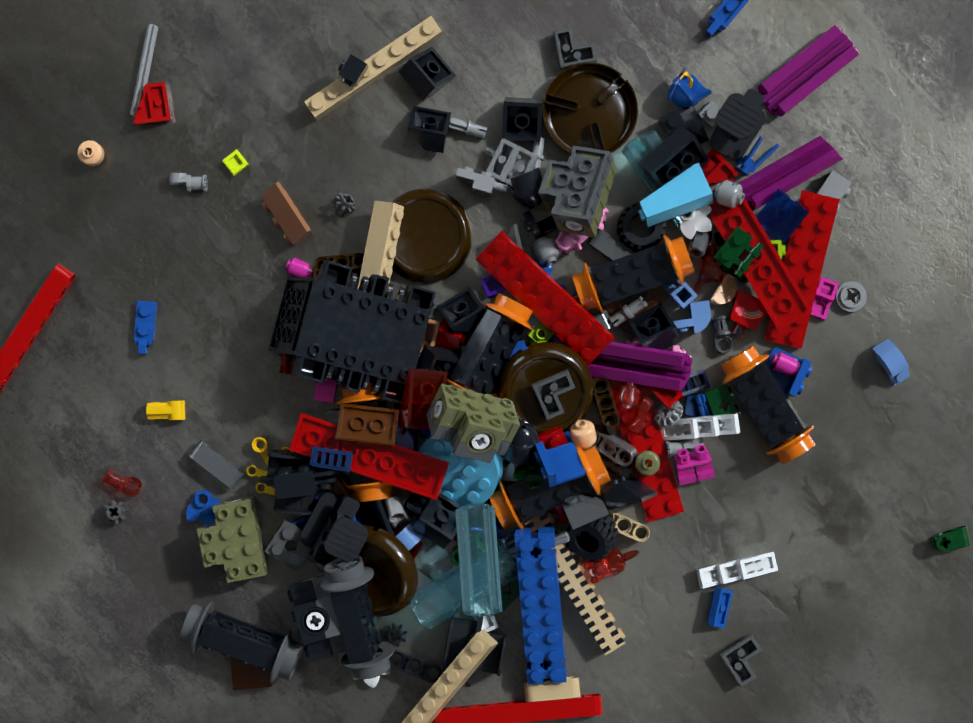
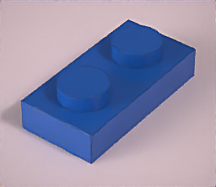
M715 587L707 625L725 628L733 590Z

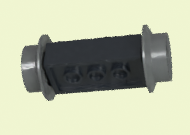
M357 556L355 560L350 562L337 558L325 565L324 572L326 577L321 581L320 587L323 591L330 592L347 652L342 657L341 663L345 668L352 670L353 677L356 679L375 678L390 669L389 658L393 655L395 649L391 643L382 642L381 633L377 631L376 627L377 618L371 609L372 599L367 594V582L373 578L374 571L372 568L364 566L360 556Z
M212 601L206 607L194 603L186 616L180 633V640L191 644V653L194 654L199 646L202 645L207 650L221 652L223 656H232L239 659L242 663L253 664L260 670H272L270 676L271 683L278 677L290 681L303 649L302 643L292 639V631H289L285 637L216 611Z

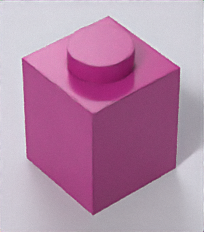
M332 376L329 381L323 378L322 383L317 382L314 400L334 404L338 383L334 380L335 376Z

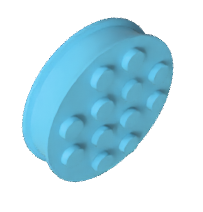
M431 434L418 451L450 462L440 493L465 509L474 508L486 502L501 481L503 474L501 454L495 453L491 463L456 456L453 454V447L450 442L433 439Z

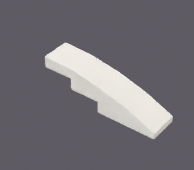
M738 414L682 418L671 426H660L663 440L696 439L699 437L740 433Z
M774 552L696 569L700 588L745 580L778 571Z

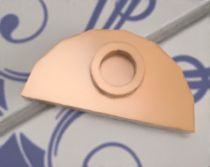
M726 273L709 302L715 305L729 303L736 296L738 290L734 280L735 277Z

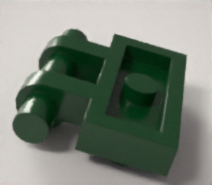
M737 227L714 258L728 269L733 264H736L738 268L734 273L741 277L744 272L749 270V265L752 261L760 256V251L764 246L757 242L754 247H751L749 244L753 237ZM744 250L748 251L749 254L743 261L738 259Z

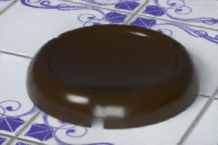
M581 63L565 69L551 82L545 94V101H543V120L548 134L560 148L572 154L573 146L613 153L629 139L637 123L638 102L631 84L628 80L625 81L621 77L622 74L600 63Z
M415 189L397 197L393 203L404 207V215L401 220L400 236L397 241L392 270L406 280L423 282L425 284L439 282L455 274L466 262L473 243L472 224L464 207L449 194L436 189Z
M553 342L535 343L529 345L528 349L524 351L522 349L517 351L505 363L497 383V397L513 401L518 419H523L531 424L538 434L561 426L563 432H567L576 421L584 418L593 399V378L584 359L571 348ZM568 369L575 388L557 395L565 413L546 420L531 384Z
M365 526L368 530V537L358 556L362 557L365 567H370L374 571L373 578L367 582V594L372 599L371 609L376 617L393 615L404 609L408 602L414 598L418 586L417 568L410 552L398 538L379 528L378 531H374L373 526Z

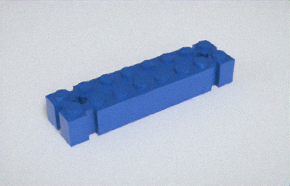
M539 527L538 532H531V528L515 529L516 551L521 550L517 552L516 559L528 685L543 684L544 679H551V683L567 682L557 550L551 549L555 548L556 543L555 527ZM535 547L538 548V552H535L533 549Z

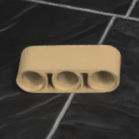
M608 510L611 521L616 523L615 528L618 529V533L639 542H644L649 538L650 531L647 526L617 512ZM624 519L628 522V527L625 530H620L618 522ZM640 527L644 528L646 532L642 538H638L635 534L636 530Z
M578 676L567 677V682L551 683V679H544L543 684L528 685V681L523 682L525 702L569 699L581 696Z

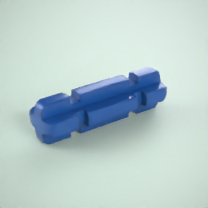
M699 393L695 395L700 416H712L705 394Z

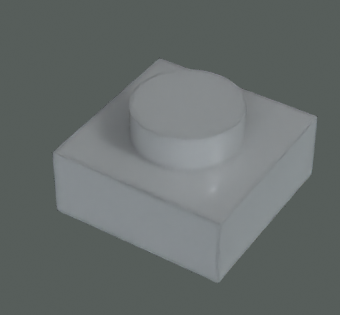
M711 101L698 116L712 128L716 124V115L720 108Z

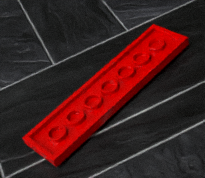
M714 189L712 191L713 204L709 205L712 208L709 216L724 241L726 242L734 230L739 227L753 237L749 244L751 247H754L757 242L764 246L760 251V256L752 261L749 265V270L744 272V275L778 332L813 312L746 199L744 198L742 204H738L735 208H729L718 204L716 197H714ZM744 250L738 259L743 261L749 252Z
M801 190L783 263L812 310L840 199ZM811 313L779 332L769 317L764 340L802 349Z
M503 231L475 259L525 307L532 310V314L567 347L577 352L588 366L615 339L603 325Z
M607 379L613 398H615L614 402L619 416L622 439L636 448L638 454L642 451H652L660 459L659 470L651 476L640 474L636 470L634 462L630 464L631 467L633 466V476L657 491L658 494L641 502L646 521L650 522L684 512L659 425L654 420L656 413L648 387L646 385Z
M301 413L289 448L290 451L311 457L313 446L354 452L351 466L352 472L438 500L450 462L395 444L394 448L336 442L337 424ZM319 451L318 460L321 461L322 452ZM327 453L325 463L329 464L330 453ZM335 454L333 465H337L338 454ZM346 455L342 457V467H345Z

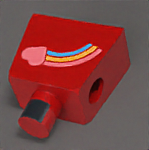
M740 289L737 290L728 317L729 321L735 323L731 334L739 338L742 337L745 329L754 331L767 314L758 298Z

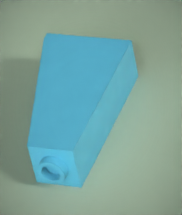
M699 163L694 164L640 201L641 210H638L641 221H645L647 226L650 227L713 204V193Z

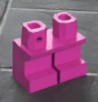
M704 444L697 445L694 452L688 453V450L685 448L677 451V456H674L675 474L680 486L697 482L696 476L698 481L715 478L712 459L708 448L706 449Z

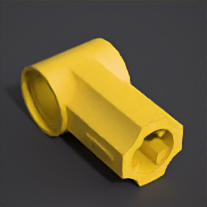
M185 400L147 403V419L185 420Z

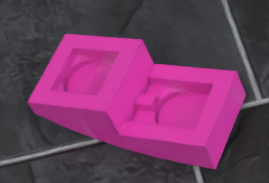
M824 277L820 278L811 317L822 321L826 320L839 286L838 282Z

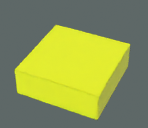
M237 149L222 160L233 176H236L249 166Z

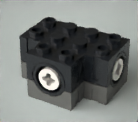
M325 574L293 583L287 591L290 602H294L291 616L293 622L298 624V630H296L299 641H303V645H306L304 652L307 658L310 657L311 662L346 652L330 592L323 591L320 587L321 581L326 577Z

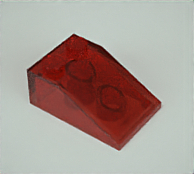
M409 369L400 407L399 428L430 430L426 414L440 385H447L446 371Z

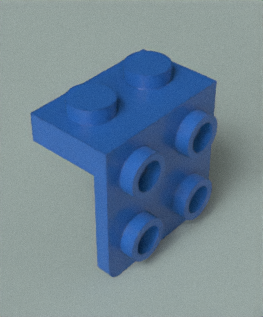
M773 348L766 361L767 365L786 395L796 397L797 394L800 395L804 388L802 382L805 377L808 378L812 371L810 366L812 361L800 359L779 348ZM782 352L797 359V362L801 363L795 377H788L773 370L770 362L774 354Z
M543 441L535 444L536 452H533L536 463H540L541 476L543 480H547L549 488L583 477L586 474L574 443L570 442L549 450L545 449Z

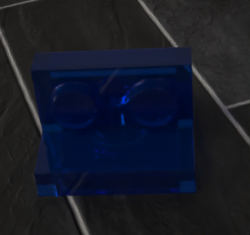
M778 188L756 218L762 226L783 242H786L810 211L798 203L799 198L795 195L790 197Z

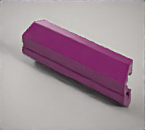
M837 24L834 25L758 86V93L764 96L762 104L766 106L770 113L782 117L860 55L858 49L846 33Z
M819 136L742 180L739 184L743 188V193H745L744 198L752 211H755L844 158L822 136Z
M611 342L588 367L592 377H603L610 380L680 391L684 388L691 375L692 358L686 353Z

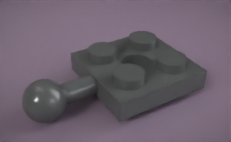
M285 518L265 547L264 552L295 571L299 569L306 558L316 564L318 571L324 572L325 566L312 559L313 553L310 552L312 548L301 543L300 533L302 528ZM293 540L296 542V547L288 549L285 546L286 542Z

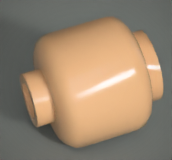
M88 140L80 144L77 155L79 160L85 165L94 167L99 165L104 159V149L97 142Z
M578 420L570 427L571 439L575 446L587 449L596 442L597 435L592 422Z

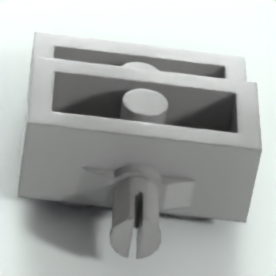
M502 138L496 151L489 147L485 151V155L492 158L486 172L491 173L493 177L511 186V178L533 170L539 159L538 155Z
M463 166L462 169L457 168L456 180L472 184L473 193L490 198L493 190L506 193L508 185L495 181L491 173L481 171V174L473 172L474 169Z

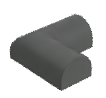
M572 27L553 31L560 69L581 63L598 62L594 43L575 46Z
M568 369L531 384L546 420L565 413L557 395L575 388Z
M752 634L719 654L740 688L757 678L747 663V660L762 651Z

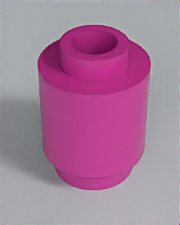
M295 257L293 260L288 261L285 268L288 271L287 275L290 277H312L314 273L311 264Z
M782 352L774 354L770 362L773 370L788 377H795L801 363L797 362V359Z

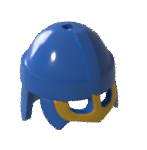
M684 68L673 79L668 98L678 107H694L712 92L710 89H706L693 74L690 75Z

